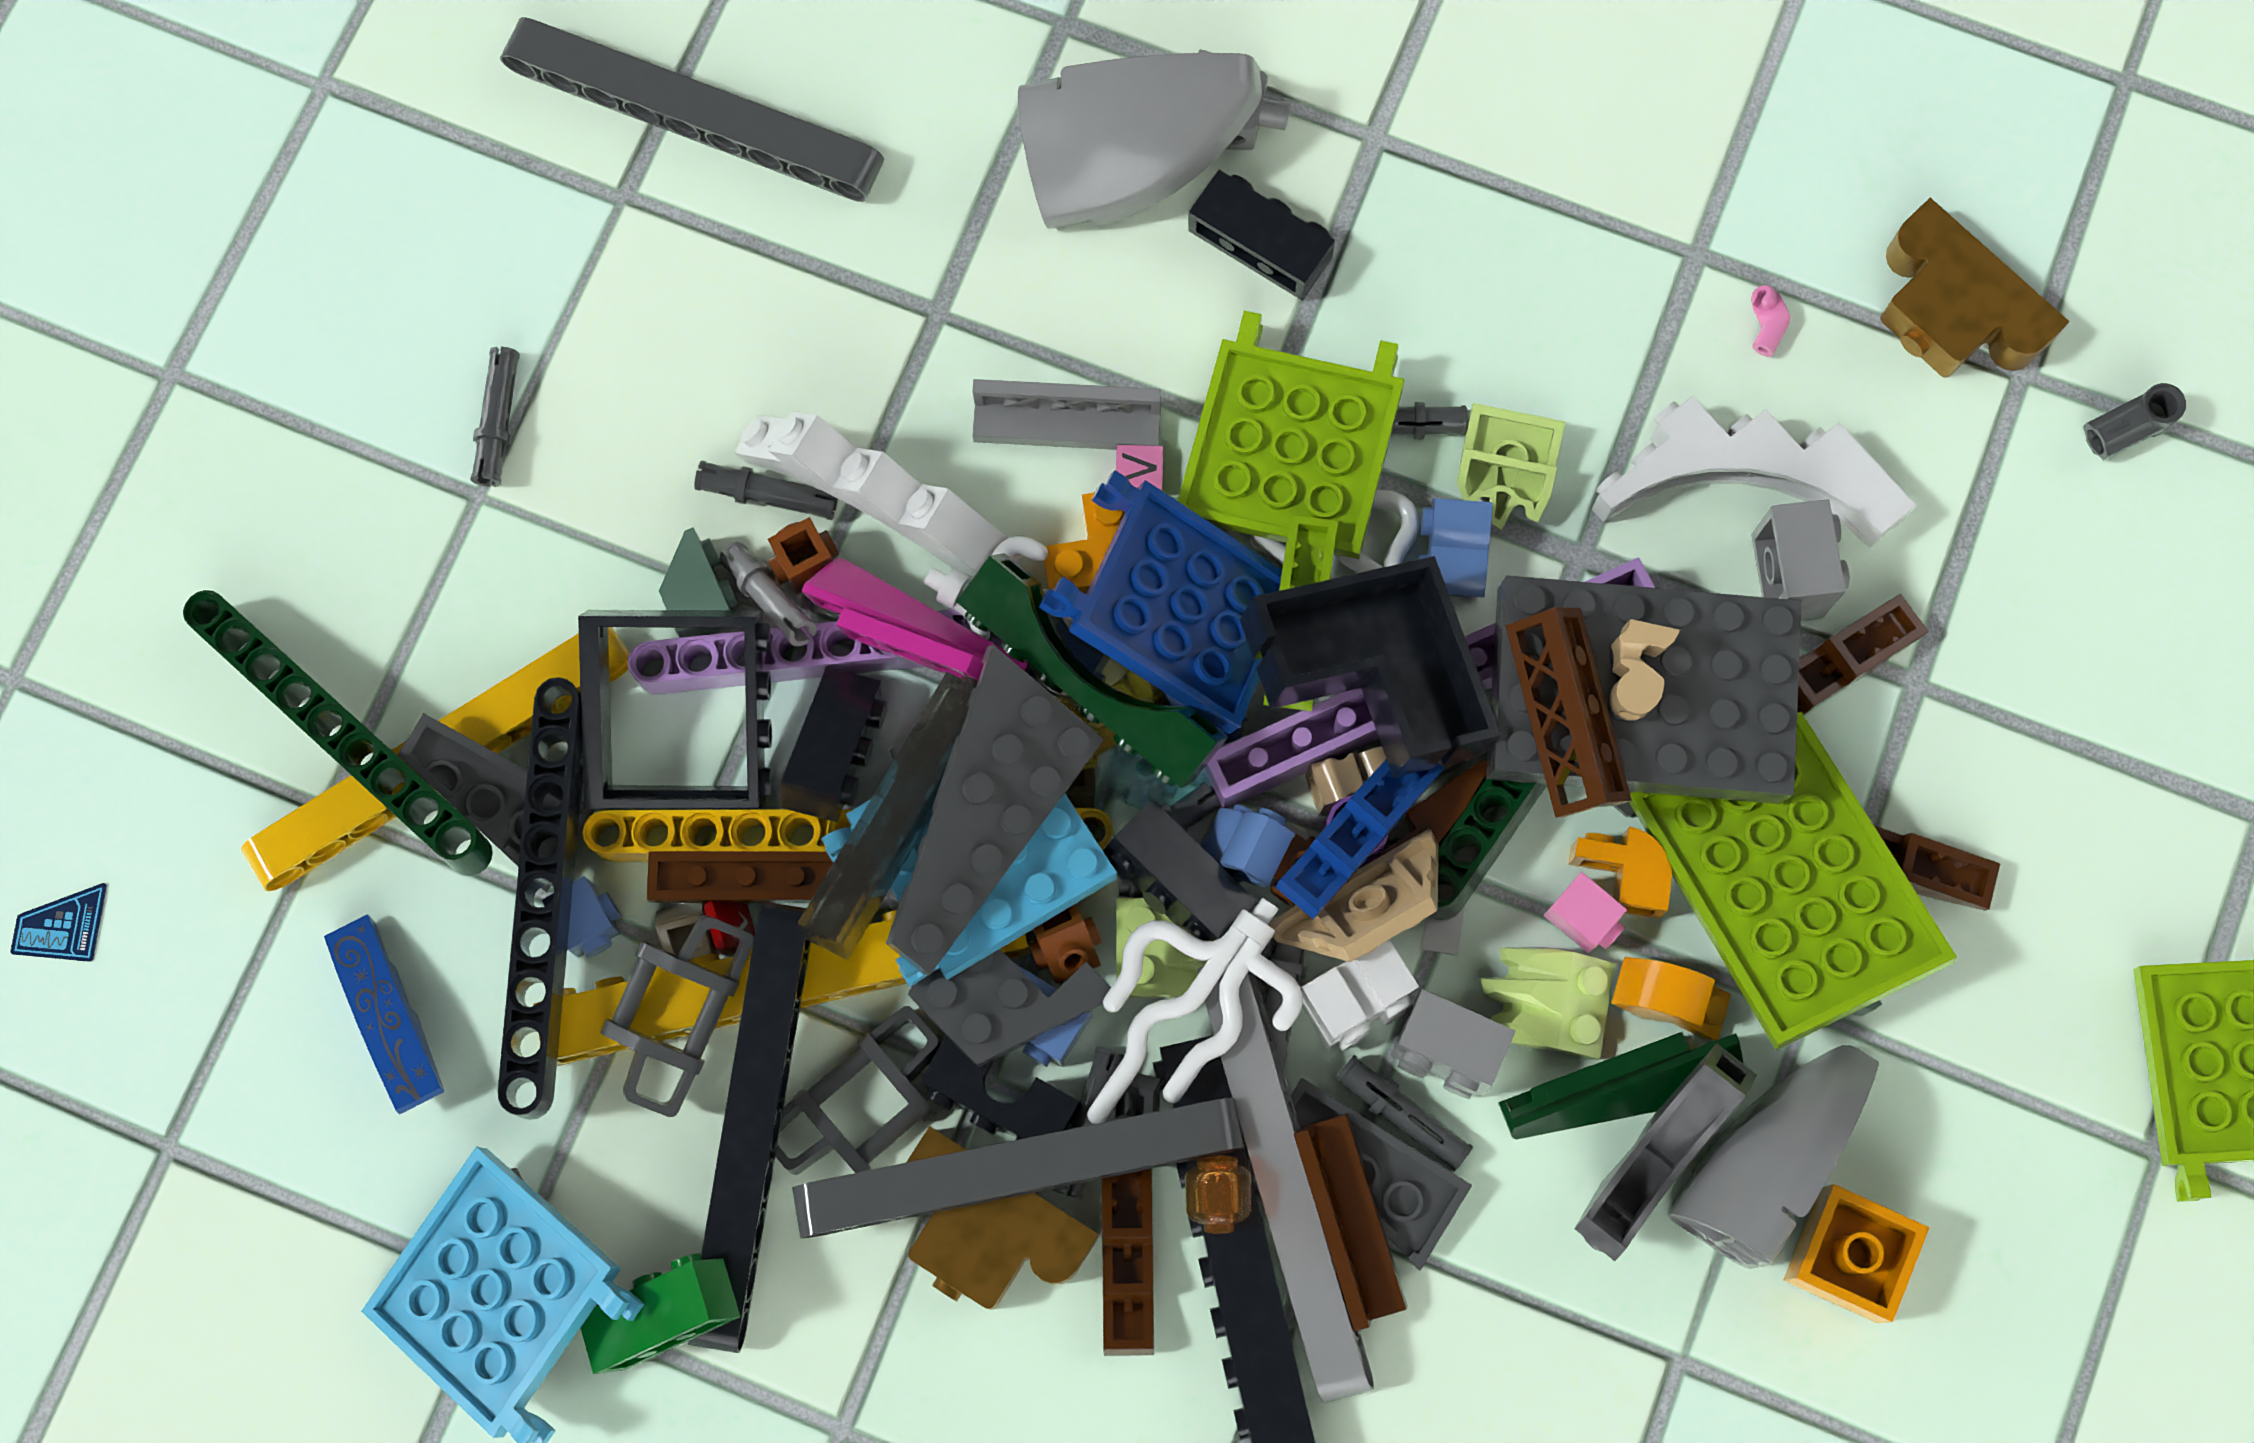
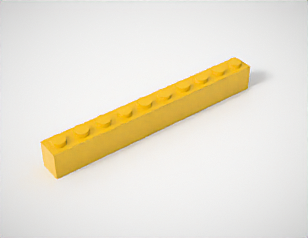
M897 910L881 915L882 922L863 926L862 920H853L835 925L833 927L834 933L815 937V932H813L800 1009L907 984L896 962V959L901 956L886 944ZM1026 934L1000 948V950L1009 959L1030 955ZM752 948L738 979L740 984L734 997H728L714 1029L740 1023ZM708 954L693 958L690 961L726 976L734 956L720 959L719 954ZM657 966L630 1028L661 1042L690 1035L710 988ZM621 976L605 978L594 983L595 989L576 993L575 988H564L557 1066L630 1049L600 1033L606 1019L612 1020L629 981L624 982V978ZM541 1002L533 1003V1006H536Z

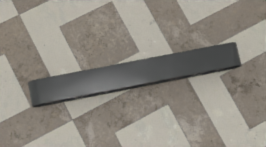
M519 18L500 56L501 62L507 68L523 77L857 202L866 201L884 163L883 155L872 146L531 18Z
M1223 1098L813 1181L792 1187L800 1239L1226 1154L1243 1149L1244 1144L1234 1098Z

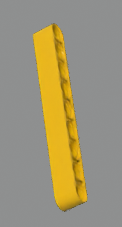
M608 627L610 683H612L629 671L628 656L630 653L614 628ZM579 633L438 721L497 754L531 733L534 697L538 687L550 678L560 677L573 683L580 691ZM564 695L557 698L553 702L552 713L559 714L566 711L571 705L572 696ZM406 741L392 749L397 756ZM350 775L250 837L241 846V851L264 890L274 891L292 883L396 818V816ZM405 782L398 784L392 794L399 792L405 785Z

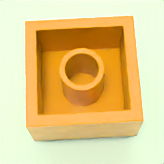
M1838 1185L1825 1186L1812 1206L1783 1281L1877 1324L1892 1323L1930 1227Z

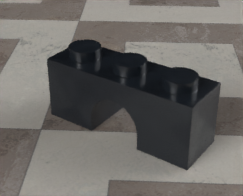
M947 1035L920 1080L921 1084L929 1089L926 1096L928 1100L952 1112L955 1105H958L972 1113L969 1120L971 1124L995 1136L998 1129H1001L1016 1137L1015 1140L1068 1130L1080 1106L1079 1100L1037 1077L1025 1096L1018 1101L1001 1103L992 1099L987 1094L985 1080L994 1060L977 1067Z

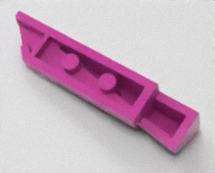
M841 557L835 558L805 582L802 592L816 606L840 614L836 625L850 639L977 686L984 665L982 660L986 648L990 645H995ZM995 645L1000 651H1002L1007 657H1009L1013 662H1015L1020 668L1027 672V662L1022 663L1017 661L1016 659L1012 658L1009 654H1007L1004 651V649Z

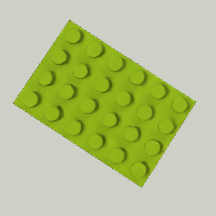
M1802 712L1797 713L1794 795L1780 804L1643 792L1630 793L1632 801H1629L1631 807L1646 832L1655 838L1665 850L1666 857L1671 864L1672 876L1776 1050L1955 963L1957 959L1955 952Z

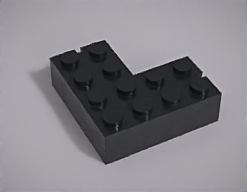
M1435 556L1254 596L1240 618L1253 660L1263 658L1257 667V672L1270 709L1361 688L1393 778L1432 769L1440 760L1444 766L1483 756L1501 736Z

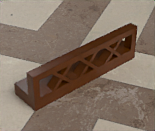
M1554 607L1505 625L1555 818H1564L1596 807L1616 806L1632 801L1581 608ZM1542 626L1546 645L1540 658H1537L1529 653L1524 632ZM1545 673L1556 679L1559 689L1553 706L1541 700L1538 689ZM1558 722L1569 728L1572 738L1565 755L1554 749L1551 735ZM1571 770L1582 777L1587 798L1568 804L1564 783Z
M649 851L647 901L650 903H707L710 901L717 903H763L764 901L771 903H845L846 876H851V861L848 859L835 867L827 852Z
M1348 1113L1300 1126L1293 1135L1354 1331L1370 1327L1373 1319L1405 1311L1408 1305Z

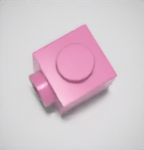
M1581 871L1544 914V917L1589 954L1598 944L1607 949L1620 935L1625 927L1618 921L1627 909Z

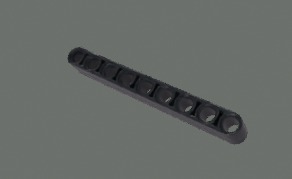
M560 677L550 678L538 687L534 697L497 1091L498 1101L503 1109L510 1114L528 1120L538 1119L545 1115L552 1107L554 1100L583 777L581 694L573 683ZM564 695L572 696L571 705L566 711L559 714L552 713L551 708L557 698ZM559 742L567 743V752L563 758L553 762L547 760L548 751L554 744ZM557 789L563 790V799L559 806L550 810L543 809V800L547 793ZM547 838H558L559 846L555 854L549 858H539L538 850L541 843ZM543 886H553L554 897L552 901L544 907H535V893ZM540 934H548L550 938L548 950L541 956L532 957L529 950L531 941ZM535 983H543L546 992L544 999L538 1005L528 1007L525 1003L526 991ZM538 1032L541 1038L539 1050L530 1057H523L520 1049L522 1040L526 1035ZM533 1082L536 1087L535 1100L529 1106L520 1108L516 1103L517 1090L521 1085Z
M764 901L758 914L701 1252L702 1260L723 1258L740 1318L688 1341V1345L740 1353L744 1344L813 934V909Z

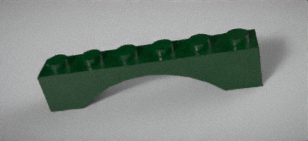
M1002 553L989 556L956 601L967 611L965 613L966 619L976 628L984 632L990 630L1004 641L1001 646L1012 658L1022 663H1025L1027 660L1041 672L1039 679L1051 690L1057 693L1064 691L1078 703L1076 709L1083 717L1095 724H1100L1101 722L1114 732L1113 739L1123 750L1132 755L1139 753L1153 765L1151 767L1152 773L1159 780L1172 787L1178 785L1180 788L1194 782L1228 736L1192 706H1167L1142 701L1115 690L1093 675L1066 645L1057 631L1051 614L1039 608L1044 597L1042 583L1007 554Z

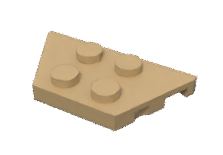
M1429 828L1358 869L1314 920L1298 906H1295L1270 921L1268 926L1276 931L1273 938L1276 942L1352 962L1362 955L1373 952L1379 945L1404 930L1418 925L1423 919L1435 913L1438 905L1439 846L1432 831Z

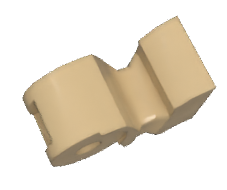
M1630 619L1622 628L1619 637L1611 644L1614 654L1612 672L1620 676L1621 679L1610 691L1609 704L1612 711L1619 718L1627 721L1641 719L1658 704L1663 694L1664 678L1641 659V654L1656 658L1675 641L1680 631L1679 629Z
M1382 746L1363 751L1359 754H1348L1342 760L1329 758L1310 764L1305 777L1318 816L1330 812L1340 799L1353 795L1384 762L1386 756Z

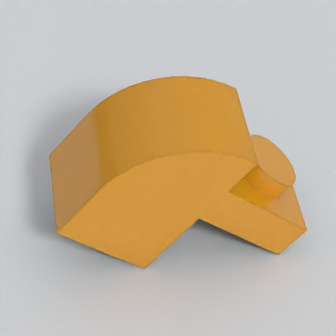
M1629 826L1621 835L1620 844L1614 843V837L1610 835L1586 833L1585 838L1578 837L1571 845L1568 865L1616 873L1613 898L1627 909L1625 913L1660 919L1668 911L1672 884L1671 864L1666 857L1667 854L1663 847L1651 835Z
M1624 957L1611 1003L1641 1019L1673 1023L1702 1039L1716 1041L1719 1040L1731 994L1714 986L1715 979L1691 969L1657 960Z

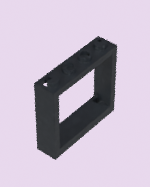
M587 610L578 616L584 809L759 810L765 801V795H772L773 769L772 767H765V748H771L772 721L771 719H764V700H770L772 682L770 671H763V652L770 651L771 633L769 623H762V611ZM608 627L744 628L747 786L613 785Z

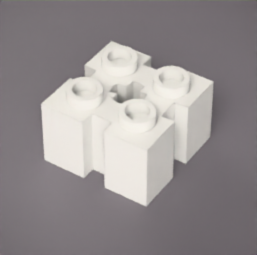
M1389 939L1379 945L1373 952L1362 955L1352 962L1346 961L1338 967L1335 966L1302 986L1301 1008L1327 1050L1339 1044L1342 1051H1345L1368 1036L1367 1033L1372 1030L1369 1024L1381 1019L1384 1026L1410 1011L1409 1007L1414 1004L1412 997L1418 990L1419 985Z

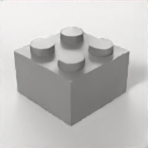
M1829 499L1772 505L1751 534L1761 595L1767 598L1802 600L1801 621L1823 618L1846 592L1845 589L1849 587L1850 583L1847 562L1840 560L1837 545L1841 540L1840 519L1837 514H1832Z
M1422 989L1410 1008L1390 1056L1399 1059L1397 1067L1409 1074L1425 1078L1426 1074L1430 1073L1445 1080L1443 1088L1460 1097L1470 1099L1472 1094L1483 1095L1492 1087L1515 1030Z

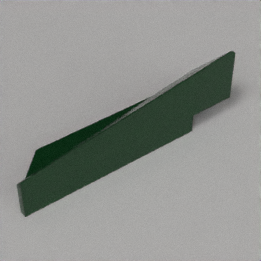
M1679 1032L1540 1084L1527 1092L1498 1102L1511 1137L1516 1140L1657 1112L1716 1043L1743 1063L1740 1041L1737 1034L1734 1033L1690 1050L1683 1032Z

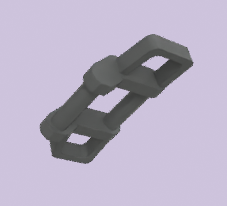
M702 915L696 922L678 956L648 942H640L635 954L639 957L612 1020L606 1019L600 1032L602 1035L635 1051L623 1087V1095L629 1102L667 1117H674L678 1114L695 1076L700 1074L705 1060L701 1057L729 996L734 997L740 984L738 979L754 942L753 935L748 931L713 916ZM712 928L739 939V946L726 976L689 961L705 932ZM657 966L710 988L683 1050L630 1028ZM646 1056L684 1070L670 1100L667 1102H660L636 1092Z
M910 1006L900 1008L873 1031L867 1032L857 1041L859 1046L807 1091L805 1088L798 1091L792 1097L793 1099L784 1106L780 1131L803 1111L824 1136L802 1154L792 1159L777 1144L775 1157L791 1174L798 1175L833 1149L836 1150L855 1173L870 1170L869 1164L920 1119L926 1122L936 1113L911 1082L930 1064L941 1045V1041ZM913 1023L926 1037L927 1043L900 1071L879 1045L905 1024ZM873 1061L908 1104L855 1149L820 1105Z

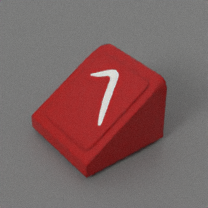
M713 901L705 903L704 910L706 915L742 928L752 934L753 937L755 936V928L746 903H717ZM710 929L715 948L722 955L727 957L736 953L739 946V939L718 929Z

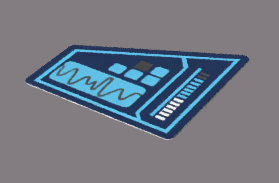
M101 883L18 914L10 953L13 955L91 962L94 958L107 885Z

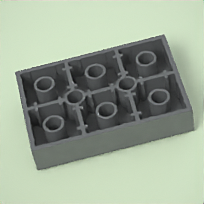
M1506 575L1497 589L1490 704L1501 736L1488 750L1486 779L1546 784L1505 625L1554 607L1581 608L1629 791L1780 804L1794 795L1802 600ZM1630 619L1680 630L1675 641L1656 658L1641 654V659L1664 678V689L1658 704L1643 718L1635 721L1619 718L1612 711L1609 704L1610 691L1621 679L1620 676L1612 672L1614 654L1611 644L1619 637L1622 628ZM1542 626L1524 632L1528 651L1537 658H1540L1546 645ZM1545 673L1538 689L1541 700L1553 706L1559 689L1556 679ZM1558 722L1551 735L1554 749L1565 755L1572 738L1569 728ZM1570 770L1564 786L1584 787L1582 777Z

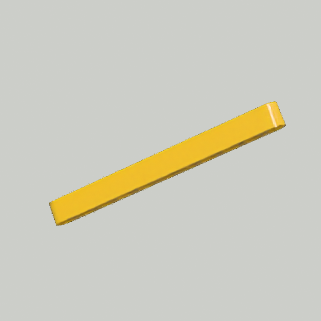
M1075 808L1085 825H1099L1106 832L1103 840L1098 843L1103 851L1114 837L1112 821L1101 810ZM788 809L603 810L589 816L584 823L582 832L587 846L597 856L610 862H648L649 851L826 852L821 838L835 830L850 826L846 813L853 809H843L838 822ZM756 825L765 828V836L759 844L755 846L743 844V834L748 828ZM807 825L814 829L813 838L806 845L796 846L791 844V834L797 827ZM611 826L619 827V838L614 844L607 847L599 846V836L604 829ZM657 826L668 827V836L664 843L654 847L647 846V836L653 828ZM704 826L716 827L717 834L712 843L707 846L695 845L694 839L699 829ZM865 848L849 858L850 861H873Z

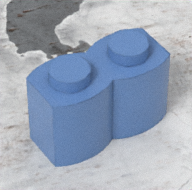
M1433 498L1432 507H1423L1421 535L1429 536L1428 555L1419 554V559L1435 556L1449 595L1485 597L1492 502Z
M1235 804L1233 809L1220 808L1201 847L1238 883L1244 881L1260 887H1269L1295 833L1284 827L1287 820L1274 811L1260 808L1259 812L1256 813L1247 807Z

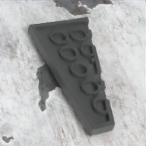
M990 645L986 648L982 660L984 665L977 686L972 689L967 704L969 709L960 735L955 739L932 807L934 812L926 835L922 836L916 853L919 855L909 885L905 886L886 941L890 948L924 975H930L1104 740V738L995 645Z

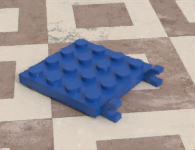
M1114 470L1106 484L1101 483L1097 487L1091 501L1108 510L1121 509L1125 514L1087 593L1084 594L1079 591L1076 585L1062 576L1054 590L1049 589L1045 593L1039 608L1056 617L1072 618L1073 622L1068 631L1183 705L1192 706L1211 723L1228 734H1232L1240 727L1260 678L1257 667L1263 659L1253 660L1240 618L1254 596L1279 591L1282 570L1145 480L1136 488L1125 476Z

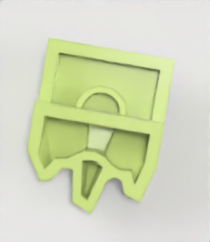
M1473 403L1457 478V485L1463 500L1478 501L1481 497L1490 498L1489 502H1492L1491 524L1501 531L1513 508L1517 505L1525 507L1526 517L1538 523L1551 498L1565 422Z
M1117 898L1116 979L1122 970L1123 949L1129 936L1140 925L1152 920H1166L1173 923L1165 914H1159L1151 909L1144 898ZM1163 940L1152 941L1144 950L1142 974L1128 998H1166L1167 1000L1182 996L1197 977L1198 968L1203 967L1207 961H1199L1185 955Z
M1534 947L1499 948L1500 960L1509 967V974L1505 977L1480 979L1483 994L1504 1003L1503 1011L1493 1015L1491 1020L1515 1030L1511 1043L1537 1050L1549 1049L1588 1060L1600 1059L1615 963L1559 949Z

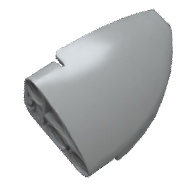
M1177 53L1137 56L1070 65L1062 68L1061 77L1020 85L1018 88V108L1022 139L1032 186L1045 226L1048 229L1090 220L1097 226L1113 223L1150 208L1175 194L1196 178L1224 152L1259 105L1262 89L1260 67L1255 59L1250 55L1242 53Z
M1841 1045L1804 1064L1773 1085L1744 1110L1720 1135L1691 1172V1178L1669 1211L1668 1217L1684 1230L1742 1267L1752 1269L1772 1265L1796 1226L1795 1221L1787 1215L1788 1212L1797 1217H1804L1809 1213L1833 1171L1861 1115L1875 1080L1879 1061L1859 1048L1851 1045Z

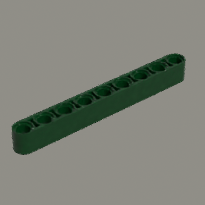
M203 590L196 592L187 600L183 609V618L186 623L452 869L461 875L473 876L481 873L488 867L493 855L492 845L488 839L220 594L213 590ZM278 670L273 677L269 678L273 672ZM310 697L306 704L299 707L303 700ZM341 725L340 729L330 736L332 730ZM373 753L371 759L365 764L361 765V762L364 759V757ZM405 782V785L399 792L392 794L398 784ZM438 810L436 817L431 822L424 824L426 817ZM471 840L470 845L465 851L456 854L460 844Z

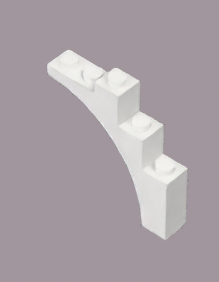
M1691 396L1680 406L1675 401L1670 403L1654 418L1657 425L1649 439L1652 443L1642 449L1632 459L1633 468L1623 476L1617 471L1614 472L1597 487L1596 491L1599 495L1592 507V511L1605 523L1634 503L1667 490L1698 484H1743L1776 490L1804 502L1829 499L1832 514H1837L1840 522L1871 548L1905 520L1917 505L1840 422L1827 432L1819 427L1799 445L1767 409L1763 410L1753 419L1746 414L1726 432L1694 396Z
M794 411L785 419L757 415L744 428L741 434V442L734 452L748 464L767 468L797 479L859 509L913 541L951 568H956L973 578L998 545L1008 539V537L950 489L921 484L884 452L857 448L818 415ZM1016 555L1012 559L1018 563L1022 555Z

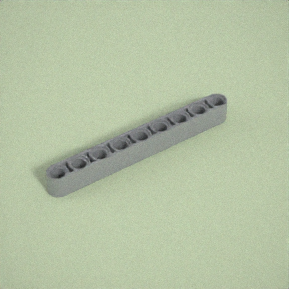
M1203 967L1198 968V974L1200 973ZM1249 971L1239 987V999L1243 1011L1242 1029L1236 1043L1225 1054L1221 1055V1060L1232 1098L1235 1101L1238 1119L1314 1382L1322 1402L1328 1403L1374 1390L1373 1376L1360 1330L1354 1331L1293 1135L1300 1127L1258 981L1256 975ZM1224 973L1205 999L1214 1035L1218 1033L1223 1023V1014L1219 1001V984Z

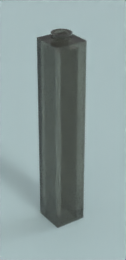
M949 672L945 673L800 918L798 925L804 939L849 960L933 815L932 807L955 739L960 735L969 709L967 704L972 689L977 686L978 680L969 676L959 678Z

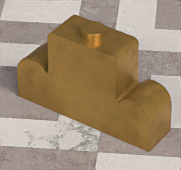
M1931 197L1902 224L1887 247L1885 257L1891 270L1899 276L1913 278L1894 295L1881 314L1880 320L1900 338L1902 346L1908 353L1915 357H1921L1944 378L1950 377L1984 343L1989 345L1990 357L1996 365L2006 370H2021L2029 365L2070 322Z
M929 1126L907 1162L966 1151V1149ZM1030 1193L933 1213L909 1250L908 1256L911 1261L937 1277L932 1286L957 1302L960 1296L964 1294L982 1307L994 1310L1003 1299L1026 1260L1030 1259L1033 1273L1042 1281L1052 1285L1063 1284L1070 1281L1077 1274L1100 1236L1037 1194Z

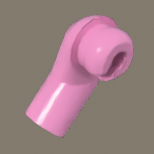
M1762 285L1757 287L1751 295L1752 308L1761 326V330L1752 348L1760 355L1772 357L1790 324V314L1781 295L1773 287Z

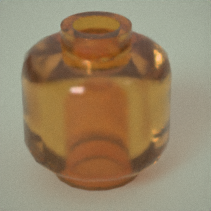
M1215 1155L1198 1158L1197 1166L1190 1168L1185 1175L1186 1214L1192 1221L1204 1224V1231L1207 1233L1223 1234L1233 1232L1235 1230L1234 1223L1247 1219L1252 1211L1250 1172L1245 1167L1238 1165V1159L1233 1156Z

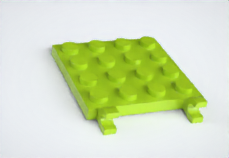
M1244 310L1236 342L1222 339L1178 502L1216 527L1285 543L1287 542L1291 515L1338 521L1334 554L1359 559L1404 389L1405 379L1393 376L1398 361L1397 352L1399 344L1380 340L1374 368L1371 372L1258 347L1263 331V325H1261L1262 314Z
M2254 960L2138 966L2133 969L2161 1163L2162 1166H2177L2178 1172L2175 1177L2177 1202L2199 1201L2200 1199L2212 1198L2205 1164L2254 1162Z

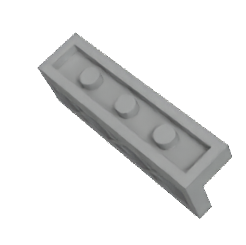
M973 379L972 394L975 404L973 442L1117 450V445L1159 446L1161 389Z

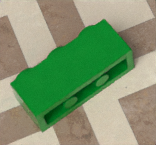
M699 1253L690 1254L670 1263L672 1270L665 1274L654 1272L633 1280L634 1288L629 1290V1292L644 1303V1306L633 1321H628L622 1315H620L618 1320H613L597 1304L580 1328L593 1374L625 1371L740 1318L723 1258L702 1260Z

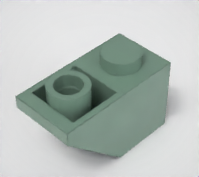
M694 527L684 531L660 586L659 593L666 610H731V608L739 604L727 579L721 582L718 581L713 569L714 566L721 564L710 538L701 541ZM675 628V631L679 638L710 635L724 628Z

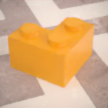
M1095 492L1082 494L1087 540L1046 546L1048 556L1044 560L1048 589L1054 590L1058 580L1063 576L1076 585L1079 591L1084 594L1087 593L1125 514L1124 511L1121 509L1112 511L1091 501Z

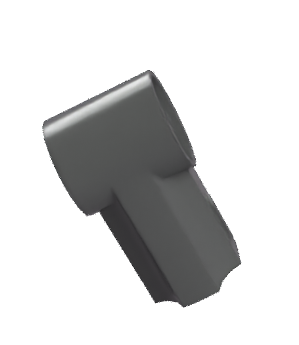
M2160 383L2153 385L2144 394L2087 422L2083 426L2086 442L2093 454L2098 455L2104 461L2149 437L2159 436L2183 416L2186 410L2185 396L2178 387L2172 384ZM2149 402L2160 405L2164 409L2166 417L2159 418L2155 416L2150 410Z

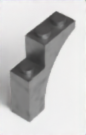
M1716 1043L1647 1122L1634 1146L1600 1183L1574 1228L1593 1249L1605 1253L1614 1262L1621 1256L1687 1165L1747 1096L1757 1074Z

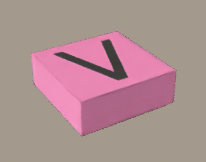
M1117 445L1116 471L1125 476L1136 488L1146 480L1162 490L1163 446Z

